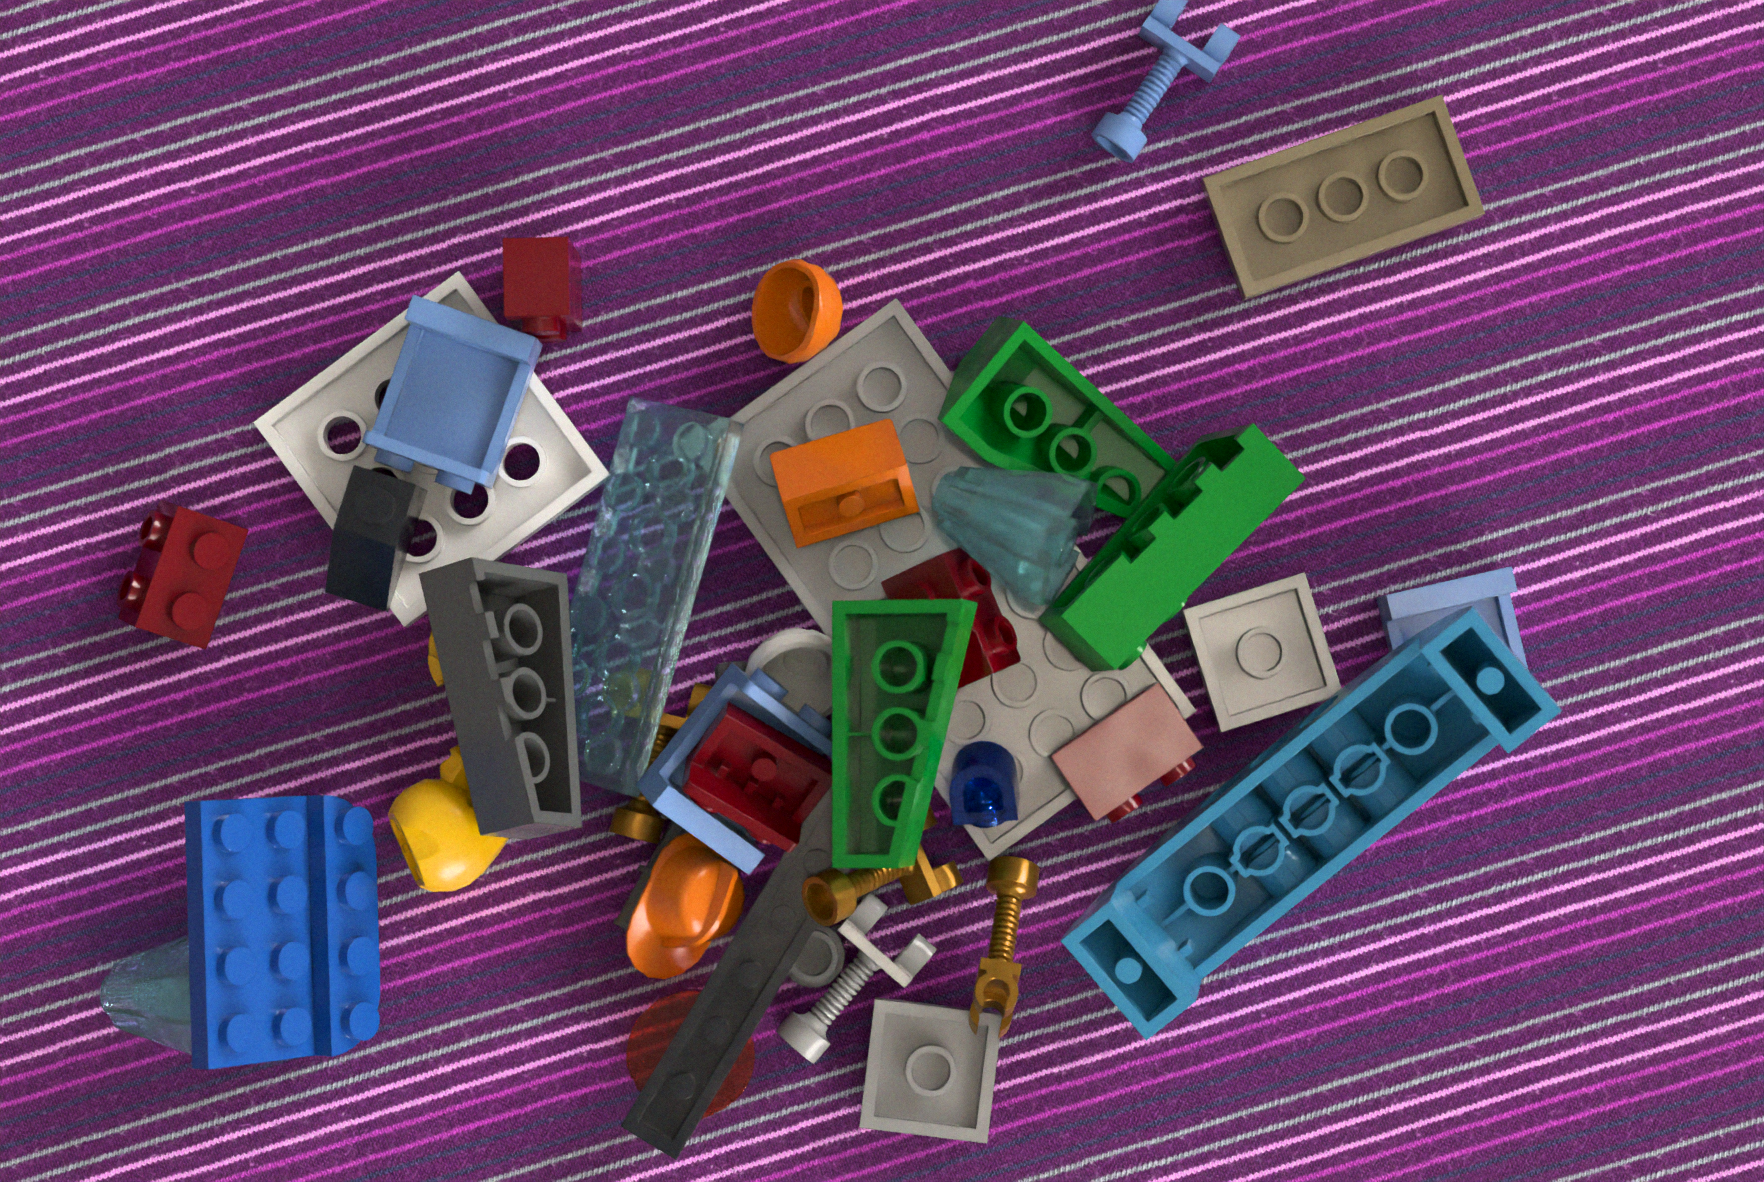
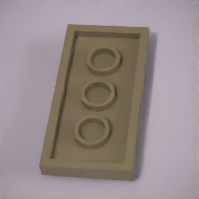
M1442 94L1203 178L1200 182L1242 301L1481 218L1485 214Z

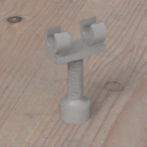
M869 892L856 906L855 912L847 917L837 928L842 935L859 948L858 958L853 959L854 963H849V968L846 967L844 969L845 973L842 972L840 974L841 978L837 977V983L833 982V987H829L828 992L823 994L824 997L819 998L820 1002L815 1003L816 1007L813 1006L811 1008L812 1012L808 1011L805 1014H798L791 1011L776 1029V1032L788 1044L813 1064L831 1045L826 1037L827 1025L832 1024L831 1020L836 1019L835 1015H840L839 1010L843 1011L845 1009L844 1005L847 1006L849 1004L848 1000L852 1001V996L857 995L856 991L861 990L860 986H864L865 981H869V976L872 977L874 975L873 971L876 972L879 969H883L905 988L937 950L918 933L893 962L864 937L888 909V906L872 892Z

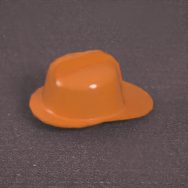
M689 832L676 836L662 849L652 868L649 880L633 910L625 934L626 953L634 968L649 978L667 979L682 974L699 961L712 940L726 935L737 924L743 912L745 901L744 885L738 874L737 867Z

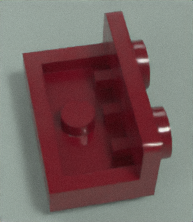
M160 500L156 511L151 510L141 525L138 544L143 548L134 571H128L120 584L117 594V606L121 607L119 619L136 628L206 650L249 530L174 503Z
M970 544L942 553L881 581L888 600L965 599L978 602L957 689L1021 661L1016 648V632L1010 621L1002 615L991 590L990 572L983 560L976 555Z
M728 701L686 757L682 790L703 810L711 813L719 812L745 827L746 831L757 841L767 845L774 844L792 853L800 843L802 823L832 786V762Z

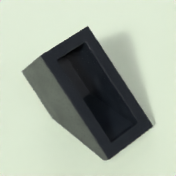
M354 465L333 527L325 592L388 612L428 490L416 484Z

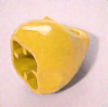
M459 744L450 749L451 755L449 759L444 760L439 766L440 779H423L408 787L394 800L388 812L390 825L416 884L420 888L432 892L456 891L470 885L485 872L509 839L480 836Z

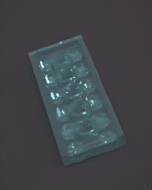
M630 396L609 469L611 476L607 478L569 609L579 780L625 795L639 797L640 790L636 784L645 774L744 429L745 424L726 417Z

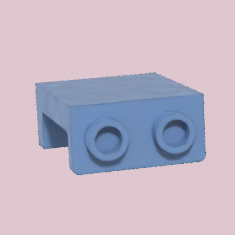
M413 295L404 318L410 323L407 335L372 431H365L362 442L377 449L373 461L394 469L411 473L415 462L438 470L434 482L471 495L475 484L492 489L543 345L534 336Z
M1512 566L1377 597L1376 600L1389 653L1440 619L1462 608L1473 605L1528 669L1510 593L1518 591Z
M731 663L641 777L636 786L654 808L750 875L765 854L755 843L756 839L746 831L745 827L719 812L711 813L703 810L692 801L689 795L683 792L682 781L686 757L728 701L819 755L827 754L831 758L832 738L829 735L832 732V723L806 703L799 712L785 703L782 699L789 691L760 668H757L749 676L735 664Z

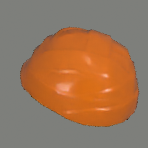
M792 259L773 266L759 282L752 303V328L760 349L769 358L788 364L808 361L813 356L822 352L840 330L843 304L839 287L834 278L821 267L805 262L802 259Z

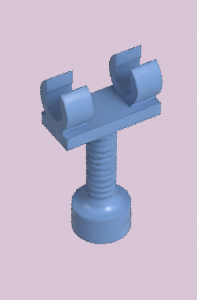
M1188 0L1158 1L1151 14L1143 23L1138 36L1162 51V55L1155 62V65L1151 68L1152 70L1144 78L1145 81H1142L1141 86L1137 89L1138 91H1135L1134 96L1131 97V101L1127 103L1123 111L1118 115L1111 112L1105 113L1091 133L1092 138L1103 149L1125 162L1133 163L1147 143L1146 136L1141 132L1142 124L1146 122L1149 114L1157 106L1156 103H1159L1163 93L1170 87V83L1174 81L1183 66L1210 84L1241 37L1221 23L1203 50L1200 51L1172 32L1171 28L1182 14Z

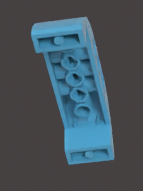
M1471 605L1462 608L1425 628L1371 665L1216 789L1117 877L1062 936L1061 942L1147 1041L1196 1002L1201 981L1204 977L1495 746L1500 744L1509 754L1562 712V710L1475 607Z

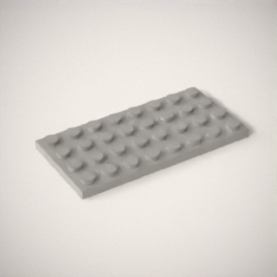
M895 298L696 441L690 448L824 634L832 639V601L888 600L881 581L942 553L968 544L973 547L976 555L986 564L990 572L991 590L1002 615L1010 621L1016 632V648L1021 661L957 689L934 786L988 861H991L1076 799V796L1049 759L1048 755L1153 683H1160L1184 720L1194 714L1196 709L1148 643L1139 658L1124 670L1091 672L1039 619L1044 611L1085 567L1088 561L1027 478L983 461L938 420L954 376L898 299ZM883 419H891L909 469L920 512L796 548L771 465L770 455L783 449Z

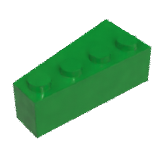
M1254 423L1201 435L1044 611L1039 619L1091 672L1124 670L1143 653L1147 646L1145 640L1162 623L1170 620L1182 609L1188 597L1306 478Z
M965 599L832 601V868H903L915 865L978 602Z

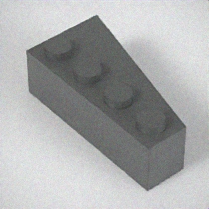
M474 557L419 573L480 836L528 840L581 828L582 818L567 574Z

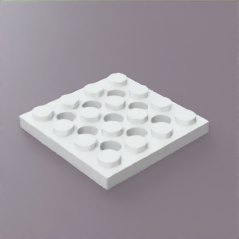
M459 271L422 297L498 324ZM406 309L253 423L332 530L354 465L375 472L384 469L390 470L396 475L397 479L416 484L428 490L418 520H425L433 525L436 530L437 541L433 550L424 556L415 557L407 553L390 605V609L401 624L408 628L428 613L419 573L470 557L499 561L612 476L534 371L492 489L484 487L488 494V505L485 511L478 517L467 519L457 513L454 507V496L457 490L434 482L438 470L414 462L411 473H406L373 461L377 449L364 444L362 439L365 431H372L380 410V392L390 382L410 323L404 319L408 310ZM342 419L354 420L361 430V441L358 447L348 454H336L328 443L330 428L334 423ZM518 445L532 446L539 455V468L527 480H514L507 474L505 469V458L508 452Z

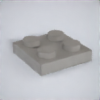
M1305 572L1180 611L1218 732L1228 731L1327 700L1341 689Z
M875 997L859 1128L987 1143L1000 1041L998 1034L1002 1020L1001 1013L982 1010L977 1034L975 1035L969 1025V1008Z

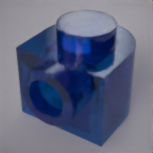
M977 741L964 746L956 754L952 764L949 789L953 825L971 824L979 828H991L999 826L1005 821L1018 820L1020 793L1016 763L1010 752L1003 746L990 741Z

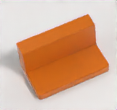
M883 419L783 449L770 455L771 465L796 548L920 512L909 469L891 419Z

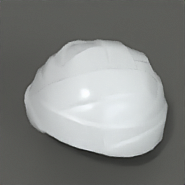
M799 627L785 629L764 640L749 656L745 673L751 676L757 668L766 672L789 691L782 700L797 712L806 703L824 717L832 713V639L827 635L813 629L806 630Z

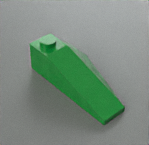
M998 316L958 364L938 416V420L983 461L1124 519H1127L1177 463L1028 324L1021 320Z

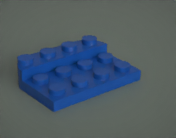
M331 795L184 801L192 1069L210 1070L308 1056L332 1057L349 1051L360 1041L371 1039L376 1034L380 1024L378 1012L380 1001L377 860L376 847L372 835L374 824L369 811L363 807H355L350 802Z

